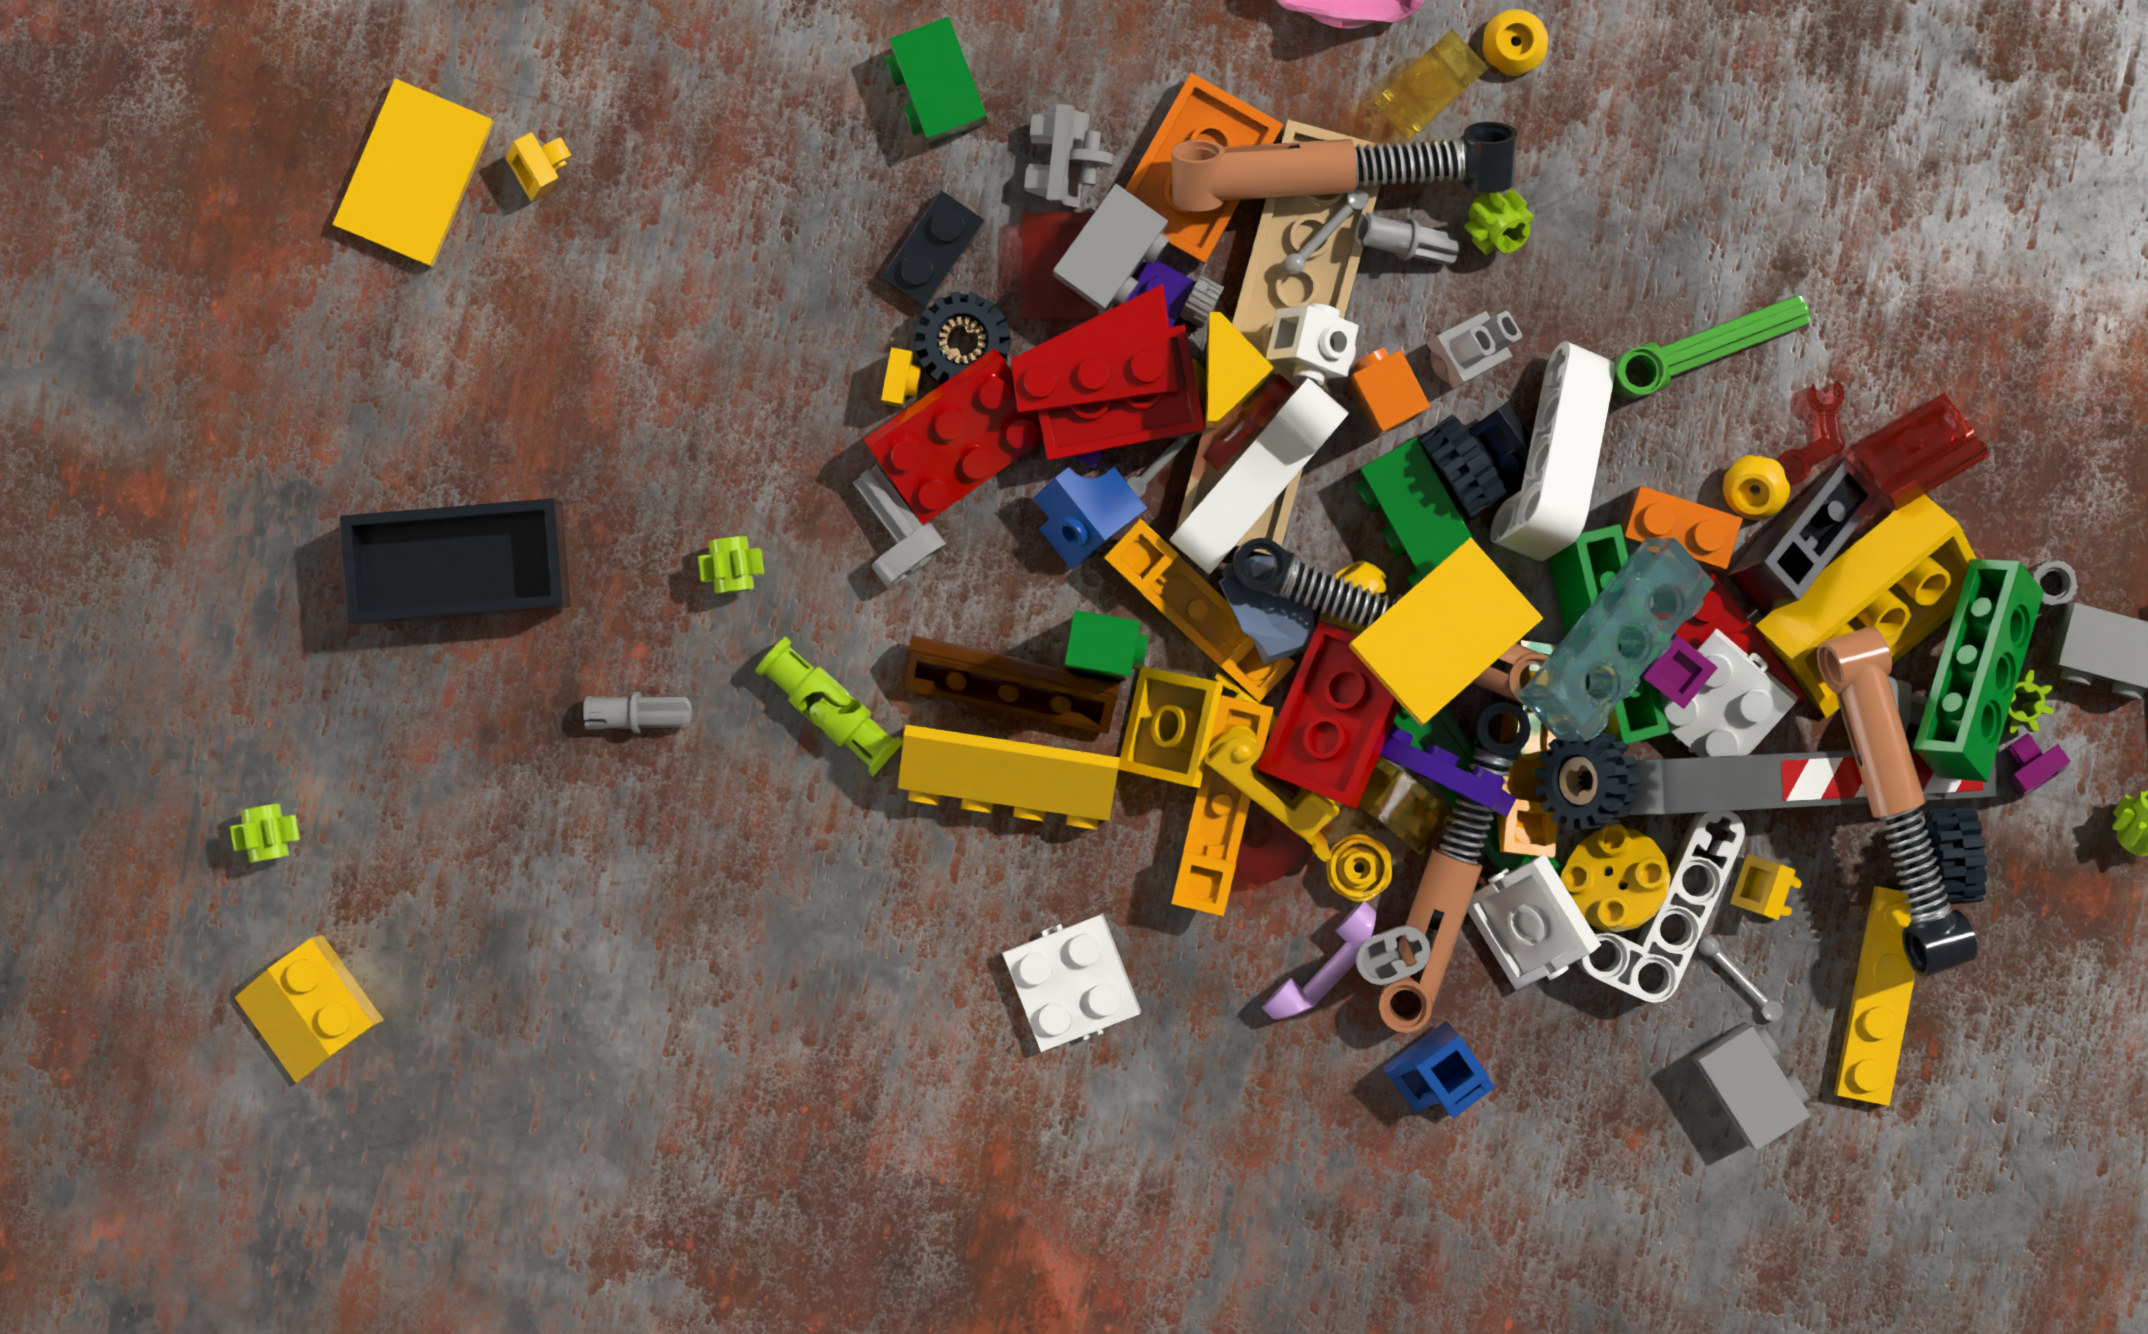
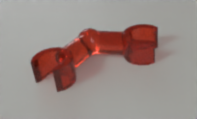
M1279 373L1247 408L1238 413L1237 419L1202 457L1218 471L1235 454L1247 438L1261 427L1262 422L1285 400L1295 387Z
M1838 380L1833 383L1835 398L1831 404H1823L1818 400L1814 384L1809 387L1807 400L1809 405L1818 412L1822 437L1801 450L1790 449L1785 451L1776 459L1777 462L1781 463L1787 458H1795L1801 463V473L1790 480L1789 485L1802 482L1808 477L1812 467L1828 457L1842 452L1845 448L1846 440L1842 432L1838 408L1844 399V389Z

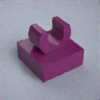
M1672 631L1640 670L1639 674L1681 708L1685 709L1718 667Z
M2027 733L2010 744V748L2007 749L2014 763L2020 768V770L2013 774L2008 783L2022 800L2065 771L2071 761L2059 744L2042 754L2036 742Z

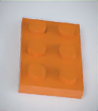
M1191 72L1125 190L1168 220L1167 229L1163 233L1170 238L1168 245L1205 265L1241 200L1224 201L1220 207L1202 212L1187 211L1176 207L1172 202V148L1181 142L1189 140L1213 141L1223 147L1273 144L1284 124Z

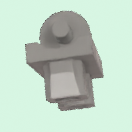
M1057 104L1056 112L1034 114L1032 116L1030 128L1031 143L1037 146L1052 147L1050 165H1028L1024 182L1026 192L1046 198V200L1064 208L1079 209L1082 184L1094 186L1096 184L1097 167L1113 166L1114 155L1109 152L1099 151L1101 132L1088 130V113L1075 110L1073 105Z
M1507 310L1493 318H1490L1487 311H1484L1426 342L1431 350L1432 368L1440 379L1450 383L1454 389L1513 357L1508 346L1521 339L1522 333Z

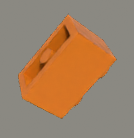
M1385 347L1380 348L1356 361V365L1352 366L1355 373L1346 382V385L1374 439L1422 416L1431 407L1401 349L1388 355Z
M1639 486L1631 491L1621 528L1625 543L1718 572L1726 570L1743 518Z

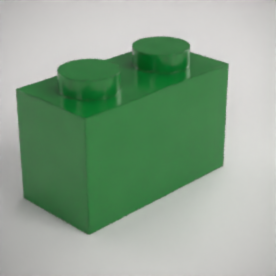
M949 16L889 38L893 53L884 56L895 87L905 83L912 103L904 105L903 109L914 136L924 133L928 146L988 124L987 115Z

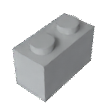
M1115 184L1053 270V277L1103 313L1110 308L1112 303L1119 306L1128 300L1139 284L1132 276L1143 260L1152 265L1170 241V238L1163 234L1167 229L1168 220L1121 186Z
M2079 603L2063 604L2046 666L2061 669L2060 679L2091 686L2093 678L2113 683L2111 692L2114 694L2143 700L2144 693H2148V622Z
M1743 1022L1692 1055L1691 1058L1746 1144L1758 1151L1811 1117L1803 1105L1810 1098L1794 1073L1791 1072L1785 1076L1774 1060L1781 1052L1766 1029L1762 1027L1756 1031L1752 1025Z

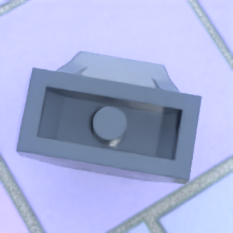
M1262 553L1246 558V572L1254 580H1265L1274 570L1275 564L1271 555ZM1226 565L1222 571L1224 578L1219 581L1220 586L1241 631L1252 637L1263 663H1270L1306 652L1315 632L1313 611L1310 603L1304 607V601L1299 599V602L1295 603L1294 596L1286 599V597L1278 596V594L1276 597H1273L1263 592L1248 590L1239 584L1234 577L1232 565Z

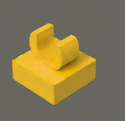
M530 132L513 141L505 159L532 203L550 194L559 178L556 171L566 166L565 160L572 155L561 137L541 147L533 133Z
M1747 854L1730 904L1779 920L1780 915L1789 916L1793 910L1784 905L1790 887L1800 889L1802 883L1798 878L1794 877L1795 869Z

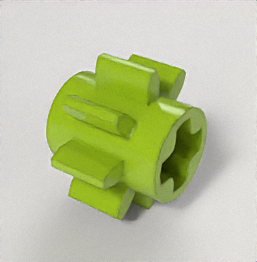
M1512 188L1504 197L1499 192L1483 193L1471 204L1468 212L1470 221L1465 224L1464 228L1473 236L1471 241L1485 255L1490 254L1495 247L1503 255L1518 250L1527 241L1531 231L1529 222L1534 219V215L1526 209L1527 202Z
M747 536L708 541L709 555L697 556L700 579L703 582L713 581L715 594L754 589L753 575L765 574L762 551L760 548L749 549Z
M2024 670L2019 682H2017L2012 702L2016 699L2015 693H2026L2028 701L2022 704L2023 711H2012L2011 707L2009 708L2004 725V733L2014 734L2018 729L2019 722H2023L2025 729L2029 732H2037L2039 727L2035 719L2041 714H2053L2054 712L2050 706L2045 705L2044 696L2051 691L2052 687L2051 685L2037 686L2032 683L2034 679L2033 670Z
M2141 791L2136 799L2128 795L2123 797L2113 812L2117 819L2112 829L2117 831V840L2123 848L2138 856H2148V791Z
M280 803L240 810L242 824L229 826L234 851L247 849L249 863L289 856L287 842L300 840L296 815L282 817Z

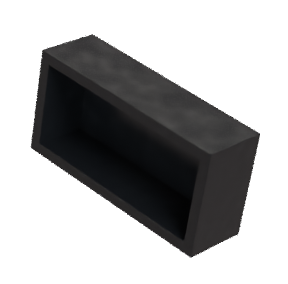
M555 498L340 516L348 623L363 625L571 607L562 501Z

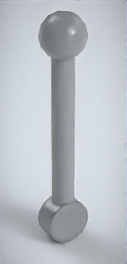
M1357 188L1354 193H1349L1346 199L1347 203L1297 254L1293 253L1286 257L1284 266L1287 272L1290 274L1302 272L1305 268V260L1353 211H1360L1366 207L1369 198L1363 189Z
M1202 413L1205 424V414ZM1202 432L1179 436L1139 477L1128 479L1127 484L1138 497L1143 496L1147 489L1146 484L1196 434H1202Z
M1711 936L1701 939L1698 946L1700 953L1705 957H1712L1761 1007L1760 1011L1764 1019L1771 1022L1778 1021L1783 1016L1782 1005L1775 1000H1768L1719 950L1717 939Z

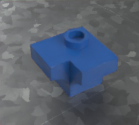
M1068 467L1033 497L1049 518L1039 530L1071 570L1126 528L1147 509L1115 467L1097 478L1082 477Z
M1447 1021L1382 1067L1416 1114L1431 1105L1442 1104L1453 1119L1495 1088L1482 1065L1461 1036Z

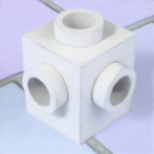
M1314 303L1277 309L1266 360L1292 370V378L1302 383L1307 378H1310L1315 384L1323 385L1325 379L1347 377L1349 367L1356 353L1355 340L1359 325L1339 318L1340 311L1324 304Z

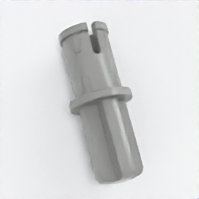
M1366 212V214H1362L1359 218L1355 230V241L1358 246L1396 253L1397 258L1403 261H1408L1414 257L1439 264L1451 265L1456 261L1457 254L1461 248V243L1458 242L1454 234L1421 227L1418 221L1411 218L1400 222Z
M633 692L632 696L622 697L586 696L584 701V720H588L584 724L586 730L620 728L632 729L633 733H641L642 728H686L690 726L692 719L691 701L686 697H642L640 692Z

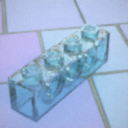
M1646 538L1517 696L1557 740L1587 742L1594 738L1606 727L1608 723L1607 716L1619 701L1628 697L1636 690L1640 683V675L1652 660L1659 658L1669 649L1672 643L1671 637L1681 624L1693 617L1701 609L1704 603L1702 598L1715 584L1714 581L1676 538ZM1651 596L1653 597V601H1654V605H1653V610H1652V611H1651V608H1650V599H1651ZM1619 635H1621L1622 638V646L1620 651L1618 648ZM1589 674L1590 686L1587 691L1585 681L1587 675Z

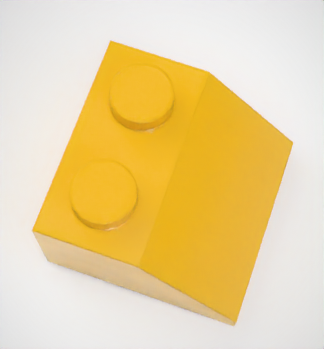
M323 935L311 937L269 967L234 997L296 1083H299L384 1021Z

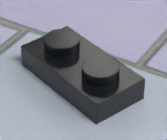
M940 190L881 276V279L925 309L975 238L985 220Z
M1507 402L1468 429L1471 437L1475 438L1482 452L1484 451L1489 458V463L1498 473L1497 476L1501 479L1506 490V495H1504L1506 500L1522 489L1532 439Z

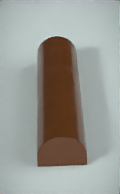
M912 635L901 689L1109 734L1121 680Z

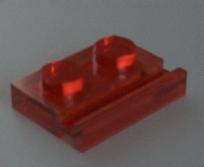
M1023 212L1021 320L1088 321L1098 316V308L1053 277L1054 268L1094 213Z
M1945 392L1853 446L1855 457L1882 493H1886L1896 511L1988 458L1986 444L1977 438L1974 434V429Z

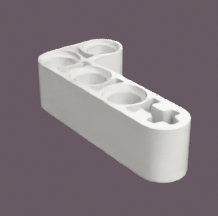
M1567 341L1561 342L1553 351L1545 370L1522 489L1502 503L1496 512L1490 530V539L1494 544L1542 562L1570 546L1581 534L1588 515L1615 376V363L1612 360Z
M1307 378L1280 409L1275 418L1169 540L1210 575L1343 422L1349 412L1310 378Z
M1733 811L1696 813L1669 868L1671 880L1667 899L1657 914L1645 922L1636 943L1602 930L1593 931L1598 941L1607 940L1613 945L1616 954L1615 959L1608 968L1597 970L1592 966L1589 955L1577 960L1581 970L1591 977L1644 1001L1656 1003L1671 997L1679 985L1743 843L1745 831L1739 816ZM1722 818L1721 828L1728 832L1725 841L1715 840L1708 853L1719 856L1717 863L1715 864L1707 858L1693 856L1692 853L1695 848L1707 851L1712 840V835L1705 831L1708 822L1718 823ZM1699 865L1706 872L1707 884L1702 892L1690 895L1683 887V874L1689 867ZM1670 914L1680 915L1685 922V933L1675 943H1667L1660 933L1662 921ZM1655 962L1663 970V982L1656 990L1646 992L1639 985V971L1646 964Z

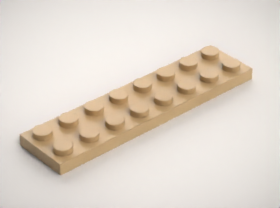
M1289 119L1281 142L1294 143L1351 139L1355 147L1360 144L1363 149L1368 143L1373 148L1377 144ZM1378 180L1375 186L1372 181H1368L1366 187L1363 185V181H1359L1356 189H1363L1368 194L1369 199L1366 207L1360 211H1353L1305 260V268L1299 274L1287 272L1284 266L1286 257L1293 253L1297 254L1347 203L1346 199L1349 193L1266 198L1232 321L1236 329L1265 359L1277 309L1314 303L1324 304L1340 311L1339 318L1344 319L1363 247L1358 246L1355 241L1356 226L1362 214H1366V212L1373 213L1381 180ZM1269 362L1274 367L1270 378L1216 430H1205V432H1202L1176 530H1178L1303 384L1292 378V370ZM1327 379L1324 380L1323 385H1318L1323 391L1325 389ZM1303 468L1235 547H1239V545L1247 540L1255 538L1271 539L1282 547ZM1256 549L1253 551L1261 554L1263 553L1271 555L1269 552L1263 549Z

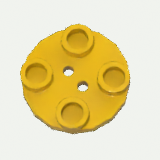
M1619 824L1605 826L1601 831L1593 833L1580 842L1567 860V864L1561 873V881L1587 923L1598 930L1611 932L1638 928L1654 917L1667 899L1671 880L1667 859L1654 840L1637 830L1627 829ZM1613 869L1612 875L1605 876L1607 870ZM1628 883V887L1625 890L1620 889L1621 884Z

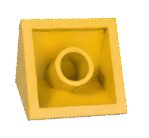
M1210 312L1207 321L1205 430H1216L1270 378L1274 369L1221 312Z
M1143 666L1139 672L1118 769L1200 788L1205 767L1204 756L1210 746L1224 683Z

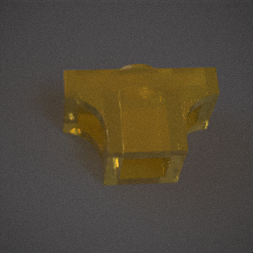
M1451 29L1374 99L1372 105L1409 142L1422 130L1425 131L1459 100L1465 91L1487 71L1488 67L1462 38Z
M1381 756L1378 757L1358 805L1364 813L1420 856L1453 815L1420 783Z

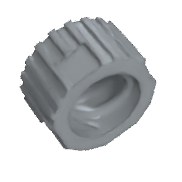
M1203 275L1200 276L1179 316L1202 329L1224 287Z
M2046 560L2031 568L2030 574L2039 586L2041 578L2050 571L2058 573L2062 579L2060 591L2054 596L2044 592L2040 606L2058 607V605L2067 604L2076 595L2078 586L2075 571L2066 562H2061L2060 560Z

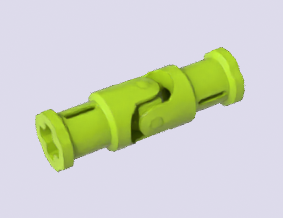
M786 636L783 637L759 663L755 672L759 676L767 675L789 695V703L813 724L821 728L839 747L846 745L869 766L868 772L874 777L901 748L903 740L900 737L893 739L870 718V710L861 702L851 697L847 690L820 666L813 668L791 648L792 641ZM816 692H823L825 695L819 702H816Z

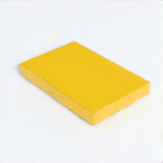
M395 78L333 225L430 267H434L494 126V120Z
M1470 537L1349 644V647L1422 727L1534 628L1543 617Z

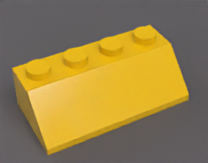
M1918 491L1823 569L1799 601L1772 610L1755 626L1795 683L1827 719L1840 707L1836 693L1826 685L1820 673L1817 662L1818 645L1823 641L1872 626L1884 637L1893 665L1954 615L1970 560L1977 558L1959 523L1923 492Z
M905 725L898 788L909 790V801L939 805L941 795L962 798L961 809L992 813L993 803L1014 806L1013 817L1045 821L1046 811L1067 814L1066 825L1097 829L1098 820L1110 821L1120 758Z

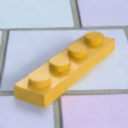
M1874 886L1833 1093L1837 1096L1890 1106L1916 974L1908 962L1902 943V932L1911 921V918H1909L1911 913L1907 912L1911 907V903H1905V900L1909 897L1908 894H1902V891Z

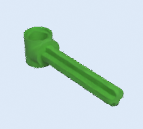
M1795 295L1662 347H1659L1656 342L1652 341L1626 351L1613 360L1615 363V376L1612 390L1623 398L1637 399L1671 385L1672 376L1808 325L1811 321L1808 305L1801 296ZM1630 359L1639 360L1648 371V379L1643 387L1631 384L1626 377L1625 369Z

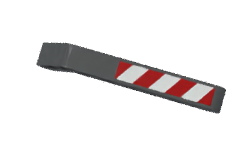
M1909 747L1925 800L1998 796L1996 755L1988 782L1938 778L1915 752L1913 747ZM1853 750L1636 760L1637 765L1629 767L1630 774H1640V783L1630 784V790L1638 792L1636 802H1625L1632 809L1628 815L1865 804L1868 803V799ZM1590 770L1580 771L1582 775L1578 776V778H1581V782H1578V784L1582 785L1583 788L1581 790L1592 789L1593 777Z

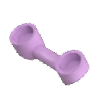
M1365 901L1359 903L1335 929V932L1346 943L1303 988L1290 977L1270 996L1262 1006V1009L1272 1019L1278 1020L1297 1015L1316 1006L1356 963L1355 958L1358 948L1362 942L1372 937L1376 921V911Z

